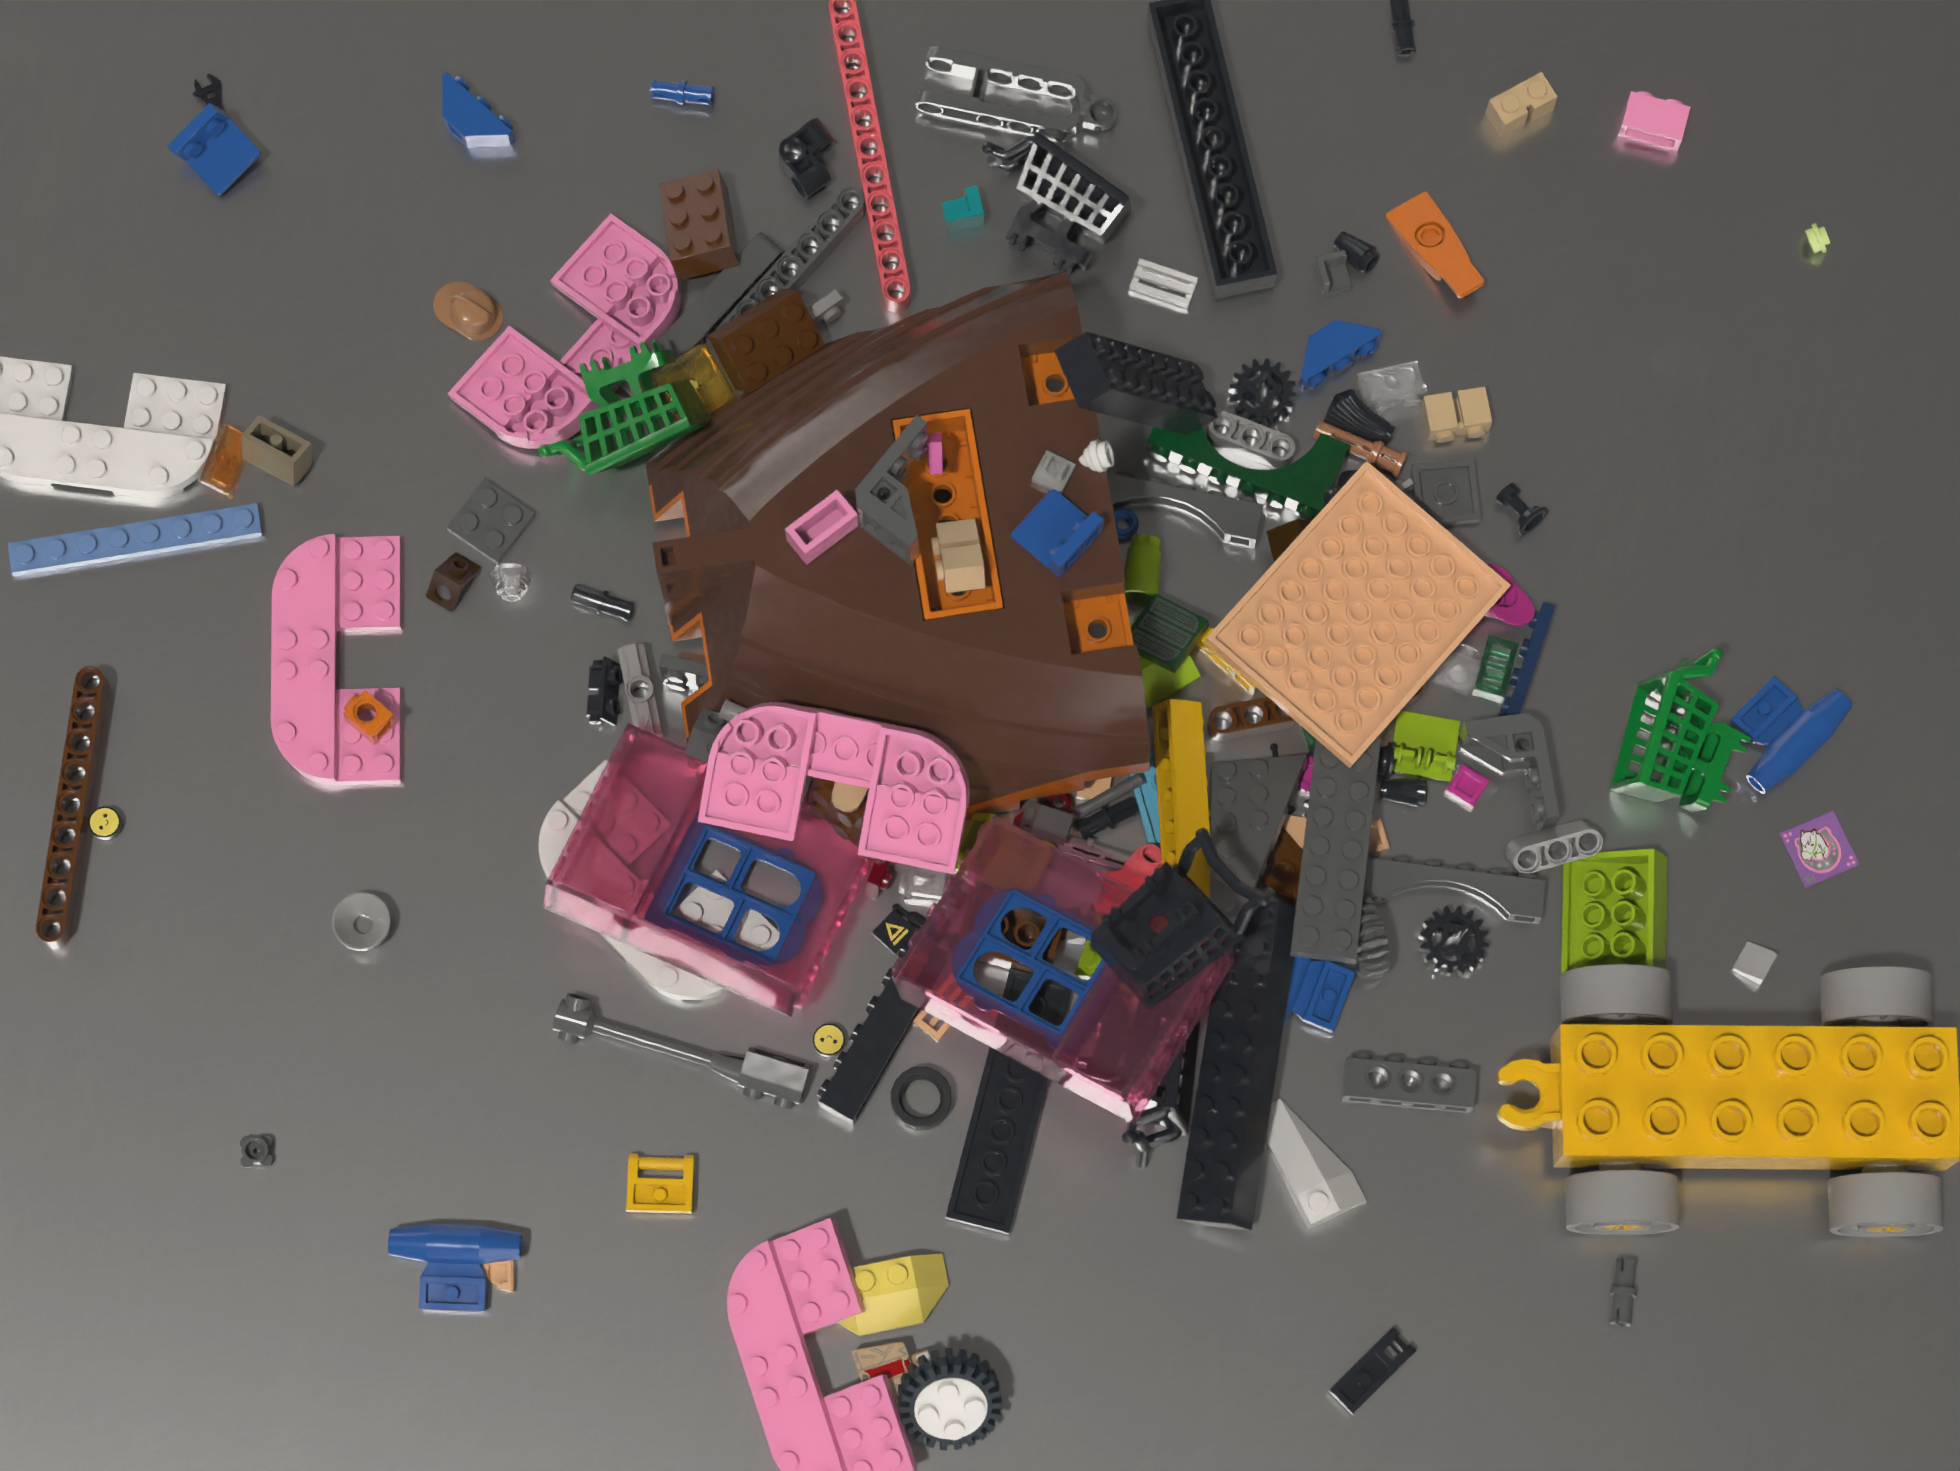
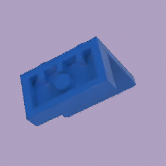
M211 103L167 145L168 149L175 156L186 161L215 194L219 196L261 156V151L223 110Z
M1051 489L1011 533V538L1060 579L1103 531L1104 519L1094 511L1088 517L1057 490Z

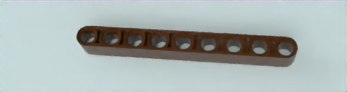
M86 666L80 669L75 677L36 922L38 937L47 946L54 949L65 946L71 937L109 695L107 679L98 668L93 666ZM90 679H99V684L96 688L91 690L85 689L86 683ZM94 709V715L91 719L81 720V714L84 710ZM80 740H90L89 746L85 750H76V745ZM85 770L82 780L78 782L71 781V776L75 771ZM71 801H80L77 811L73 813L66 812V807ZM66 832H75L72 842L68 844L61 843V838ZM61 863H70V869L66 874H56L57 867ZM65 894V900L62 905L56 907L51 905L52 898L55 895ZM60 925V932L57 936L53 938L46 936L50 926Z

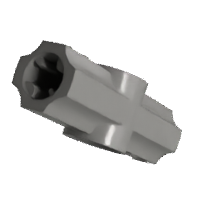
M644 643L624 645L617 649L636 741L648 742L656 740L663 736L645 645ZM637 687H645L649 690L648 694L643 698L632 696L633 690Z

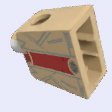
M904 1342L851 1351L861 1383L880 1375H887L895 1402L898 1401V1385L901 1384V1376L903 1372L908 1374V1366L913 1362L919 1367L918 1357L925 1355L928 1361L931 1360L927 1349L908 1356Z

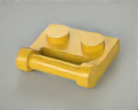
M629 1153L626 1211L692 1214L695 1155H684V1158L640 1157L639 1153ZM639 1170L683 1171V1179L638 1177Z

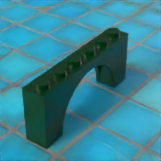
M1153 427L1146 443V452H1149L1150 456L1158 461L1167 462L1169 460L1177 463L1179 468L1188 473L1195 474L1197 471L1207 475L1208 479L1218 485H1225L1227 483L1237 487V491L1249 497L1257 495L1266 499L1269 505L1276 508L1287 507L1292 509L1297 516L1306 520L1315 518L1325 507L1324 492L1329 487L1335 485L1349 449V444L1320 433L1313 447L1297 461L1276 469L1257 470L1239 466L1223 457L1211 445L1204 433L1203 427L1188 435Z

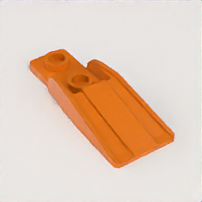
M1427 192L1420 193L1386 213V219L1420 265L1437 281H1441L1443 278L1458 298H1463L1484 285L1483 277L1470 262V257L1455 231Z

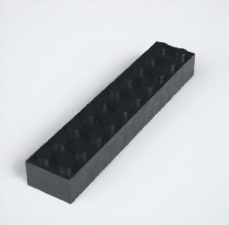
M1161 0L1148 3V24L1214 298L1219 299L1273 288L1276 285L1278 274L1211 0Z
M1270 901L1265 907L1260 905L1253 912L1248 926L1243 933L1245 939L1217 959L1176 1218L1196 1225L1252 1231L1294 956L1290 955L1296 908L1280 901ZM1227 935V936H1226L1225 938H1223L1220 942L1222 943V942L1225 941L1227 938H1229L1231 935Z

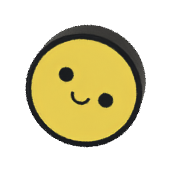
M104 806L95 809L91 813L88 825L91 832L97 838L110 840L120 833L122 819L116 810Z
M821 1025L813 1035L814 1048L821 1056H837L844 1049L845 1035L837 1025Z

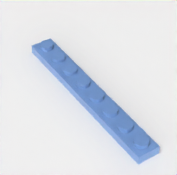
M258 503L11 542L8 543L11 573L13 576L261 537L263 536L259 505Z

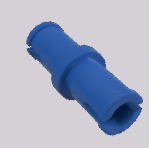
M653 79L650 94L651 99L677 101L679 105H685L688 102L712 106L714 86L688 84L685 80H680L679 83Z

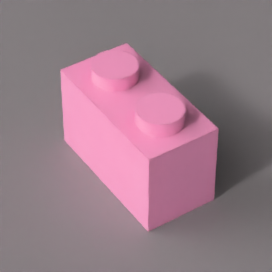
M1631 91L1618 136L1678 151L1691 107L1684 105L1676 99L1663 100L1655 98L1651 93L1645 91Z
M836 490L785 528L786 540L807 565L858 527V514L841 493Z

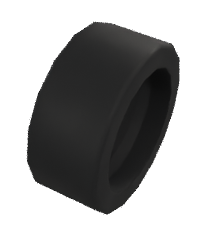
M926 1066L913 1067L902 1072L894 1081L891 1090V1108L896 1118L905 1127L914 1130H930L940 1125L948 1116L952 1105L951 1088L946 1078L937 1070ZM916 1080L932 1082L940 1093L938 1109L927 1117L911 1115L905 1110L902 1103L904 1089Z

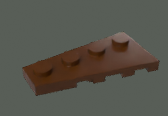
M1282 827L1273 851H1270L1267 858L1265 872L1259 879L1296 906L1303 850Z

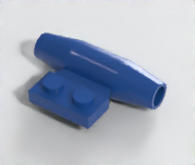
M1774 676L1730 720V724L1738 731L1749 736L1753 744L1766 746L1764 752L1746 775L1749 783L1757 791L1765 794L1794 774L1831 738L1852 708V703L1848 697L1841 691L1833 689L1808 708L1802 710L1798 696Z
M1294 957L1284 1023L1293 1010L1301 1021L1332 1033L1355 972L1328 960L1311 961V958Z
M429 1223L391 1228L388 1236L389 1255L427 1262L420 1276L419 1309L486 1311L487 1277L481 1264L518 1260L521 1258L522 1233L485 1225Z

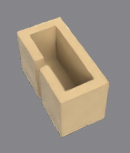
M1540 72L1490 99L1485 115L1499 137L1503 138L1524 127L1526 119L1531 123L1553 111L1558 96L1544 74Z
M1479 387L1457 391V399H1453L1452 392L1424 396L1421 410L1427 440L1446 443L1454 440L1457 436L1467 435L1468 438H1477L1489 432L1492 417L1486 388Z
M975 519L936 523L937 537L931 538L933 557H940V560L935 561L937 580H944L946 593L985 588L984 563Z

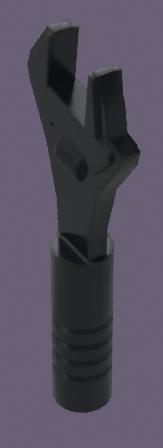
M208 73L207 78L211 84L202 88L197 79H195V92L192 95L205 103L206 106L211 103L224 111L220 97L221 81Z

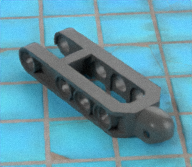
M932 46L929 48L925 62L926 66L936 72L973 79L970 95L966 96L945 91V94L933 91H921L919 89L915 103L918 110L927 114L1031 136L1039 132L1050 140L1066 142L1083 132V128L1106 131L1114 125L1117 116V110L1112 101L1103 96L1090 94L1086 85L1077 74L942 46ZM992 83L1068 99L1073 105L1071 116H1065V119L1043 115L1038 110H1035V113L1011 108L1009 104L1000 106L985 103L983 101L987 84Z

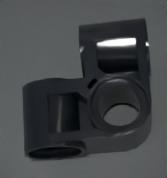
M818 118L808 121L798 131L784 139L779 146L780 168L792 181L800 195L806 199L831 181L828 170L817 158L827 152L834 143H837ZM795 152L800 156L796 159H789L785 155Z

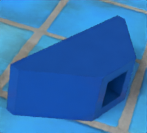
M446 71L442 75V117L445 127L466 147L511 146L515 142L512 132L514 128L511 123L502 115L499 117L494 115L490 111L492 109L484 98L481 96L474 97L469 92L470 88L459 76L453 78Z
M1334 320L1311 334L1308 339L1299 382L1300 390L1304 391L1309 387L1315 389L1321 386L1327 380L1326 376L1334 371L1341 373L1353 364L1352 360L1360 355L1367 357L1375 352L1379 347L1378 344L1382 335L1378 328Z

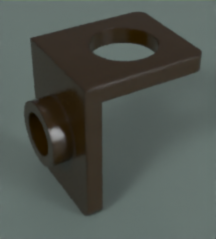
M455 552L434 570L426 597L452 612L455 609L462 587L480 572L481 566ZM437 585H443L449 589L451 594L449 600L439 596Z

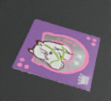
M1834 811L1779 833L1805 888L1860 865Z

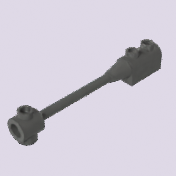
M567 993L566 999L560 1001L553 1022V1030L559 1031L558 1039L562 1041L577 1043L578 1037L585 1039L592 1032H596L708 1066L709 1069L738 1083V1086L744 1087L743 1095L749 1098L761 1100L762 1095L767 1094L775 1097L773 1104L786 1109H792L794 1103L800 1105L813 1065L754 1047H750L746 1051L745 1058L718 1053L710 1054L598 1020L594 1008L590 1007L592 1000L587 997Z

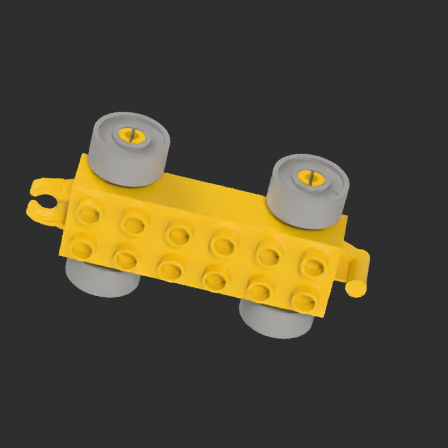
M1628 964L1597 965L1571 969L1560 975L1561 1024L1550 1038L1551 1064H1543L1540 1061L1530 1059L1516 1060L1501 1068L1496 1075L1497 1082L1504 1086L1513 1085L1523 1080L1530 1081L1537 1087L1540 1095L1539 1102L1532 1109H1519L1511 1104L1501 1106L1497 1112V1118L1500 1122L1511 1129L1521 1131L1537 1130L1540 1127L1552 1129L1553 1168H1599V1171L1575 1174L1565 1178L1566 1229L1569 1231L1593 1235H1645L1678 1229V1177L1664 1172L1643 1171V1168L1862 1170L1861 1174L1839 1176L1827 1181L1829 1231L1831 1233L1853 1237H1906L1931 1234L1943 1230L1941 1178L1929 1174L1906 1173V1170L1946 1171L1960 1161V1082L1957 1027H1932L1934 1025L1932 974L1925 970L1888 966L1860 967L1833 971L1820 977L1821 1026L1671 1025L1673 1024L1672 974L1666 969Z

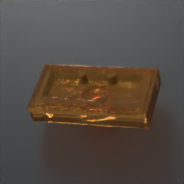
M227 424L220 425L199 482L221 494H230L243 460L241 448L242 432Z

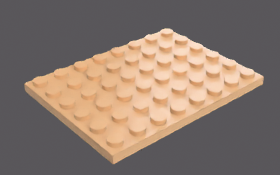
M1366 461L1206 637L1204 642L1350 768L1511 585Z

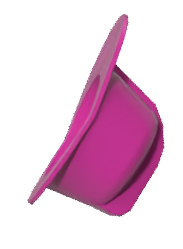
M1488 563L1487 565L1511 586L1484 616L1500 619L1511 625L1521 626L1528 624L1533 619L1535 613L1533 603L1505 569Z

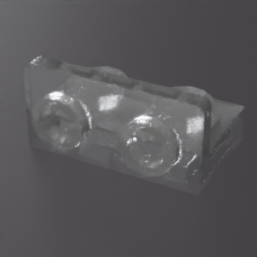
M1417 361L1356 374L1361 400L1375 413L1386 412L1392 406L1404 404L1405 407L1417 405L1422 402L1423 397L1426 396L1428 391L1427 385L1423 384Z
M1461 644L1460 647L1457 646L1427 681L1467 697L1483 657L1477 655L1479 651L1474 647Z

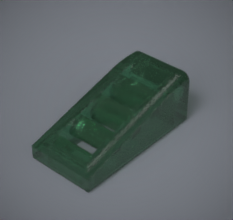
M1488 635L1472 695L1503 703L1519 643ZM1492 645L1509 649V655L1492 651ZM1489 657L1507 661V664L1504 666L1488 660ZM1486 668L1504 672V675L1502 677L1485 671ZM1483 679L1501 683L1500 688L1483 683Z

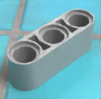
M1226 411L1216 412L1218 418L1211 421L1208 425V440L1216 447L1273 469L1287 466L1293 460L1295 443L1287 434ZM1223 424L1230 431L1226 434H1219L1214 430V427ZM1249 435L1255 436L1259 443L1248 445L1244 442L1243 438ZM1283 447L1288 451V454L1280 457L1275 455L1272 449Z
M1576 820L1512 839L1506 847V856L1519 872L1530 874L1593 856L1601 850L1603 838L1590 822ZM1590 833V837L1586 842L1579 843V839L1583 834ZM1560 841V845L1555 851L1548 852L1552 843ZM1530 850L1526 859L1518 860L1521 852Z

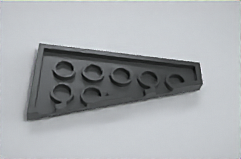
M1306 754L1212 762L1211 840L1219 858L1243 883L1256 888L1260 876L1265 872L1267 858L1270 851H1273L1288 814V805L1292 795L1296 794L1302 770L1305 771L1308 764ZM1210 867V900L1234 924L1239 910L1249 900L1234 893Z

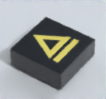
M895 910L872 931V935L895 956L899 953L906 940L910 941L917 934V930Z

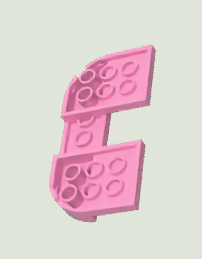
M610 214L550 280L556 289L598 318L565 356L558 362L511 326H508L447 393L451 400L493 430L498 438L506 443L521 448L536 449L543 444H552L572 437L581 429L578 415L599 408L587 395L579 365L585 363L588 370L591 371V359L597 360L601 369L604 368L602 363L603 357L609 358L613 367L630 362L629 347L631 345H635L638 353H641L640 342L645 341L650 349L652 347L651 341L653 339L659 340L676 321L681 306V286L670 260L660 248L613 214ZM621 382L614 385V392L621 385Z
M336 534L318 536L295 548L285 558L276 573L272 587L271 728L274 740L286 761L301 775L313 781L333 785L401 783L400 687L336 689L337 632L401 630L400 536L337 537ZM364 690L391 711L396 721L375 745L347 723L343 714L346 711L344 707L349 699L355 694L360 696ZM365 710L359 715V719L364 722L371 721L376 713L372 710Z
M769 702L752 706L740 712L722 728L713 742L707 764L698 822L794 841L796 839L806 777L811 776L869 788L857 855L949 874L956 872L965 817L970 801L969 781L964 766L955 752L934 735L917 729L804 706Z
M828 1218L773 1241L767 1240L745 1255L732 1275L727 1293V1313L731 1330L772 1456L781 1471H916L918 1468L901 1422L887 1375L877 1376L823 1397L804 1339V1335L866 1312L835 1218Z

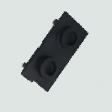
M606 656L603 657V660H593V665L589 667L588 689L599 691L598 694L588 695L586 717L589 718V723L601 724L602 720L613 726H617V715L620 713L618 697L619 684L622 682V671L619 663Z

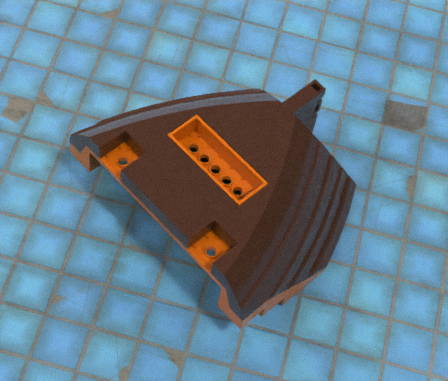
M1067 271L1015 283L985 287L944 306L923 310L885 327L856 332L826 343L753 392L747 393L742 391L709 413L711 417L709 424L674 440L645 463L654 522L684 518L687 537L652 542L656 571L670 626L671 639L674 642L702 637L709 679L706 684L681 702L687 744L692 728L703 707L720 713L726 699L745 708L769 702L822 708L848 716L917 729L934 735L946 743L963 764L970 788V801L966 817H972L974 812L998 813L1020 809V800L1083 791L1084 781L1148 772L1150 742L1143 678L1137 645L1133 644L1125 599L1126 580L1107 471H1092L1089 467L1083 466L1079 462V457L1083 455L1084 449L1088 447L1091 441L1097 439L1101 441L1096 412L1078 407L1054 352L1058 347L1082 334L1078 306ZM1052 378H1058L1064 383V388L1059 392H1051L1046 387L1047 381ZM916 415H919L928 422V435L930 433L942 434V459L947 464L943 474H931L929 472L928 448L921 460L918 462L913 460L907 467L909 472L901 483L908 490L918 536V557L911 565L859 526L807 565L787 542L785 528L836 490L841 493L857 513L856 487ZM1046 450L1076 464V469L1062 495L1088 517L1094 511L1104 519L1103 531L1060 579L1011 538V533L1049 492V490L1032 482V477ZM939 489H946L952 494V498L947 503H939L934 499L933 495ZM946 519L952 521L975 519L984 563L985 588L967 590L961 596L946 593L944 580H937L935 561L940 560V557H933L931 538L937 537L936 523H941ZM1100 623L1105 626L1107 633L1102 638H1093L1088 632L1089 627L1092 624ZM689 756L691 767L706 772L708 763ZM809 791V793H808V795H807V797H806L804 803H802L801 806H805V807H808V808H809V805H807V802H808V798H809L810 791Z

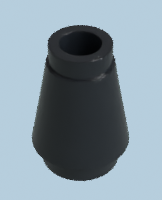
M1345 231L1341 232L1333 243V246L1338 251H1346V260L1357 272L1362 271L1364 274L1370 272L1380 258V254L1376 251L1375 246Z
M1418 775L1388 781L1382 780V800L1418 807L1419 804H1427V779H1420Z

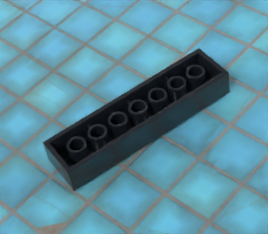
M1087 331L1054 350L1076 403L1081 409L1188 435L1218 418L1214 409L1216 407L1215 399L1209 391H1206L1202 382L1204 380L1203 372L1194 362Z

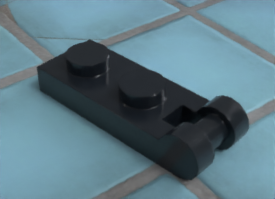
M1394 1327L1329 1390L1351 1415L1417 1351L1411 1344L1407 1345L1399 1337L1400 1333ZM1388 1346L1398 1354L1393 1360L1383 1352Z

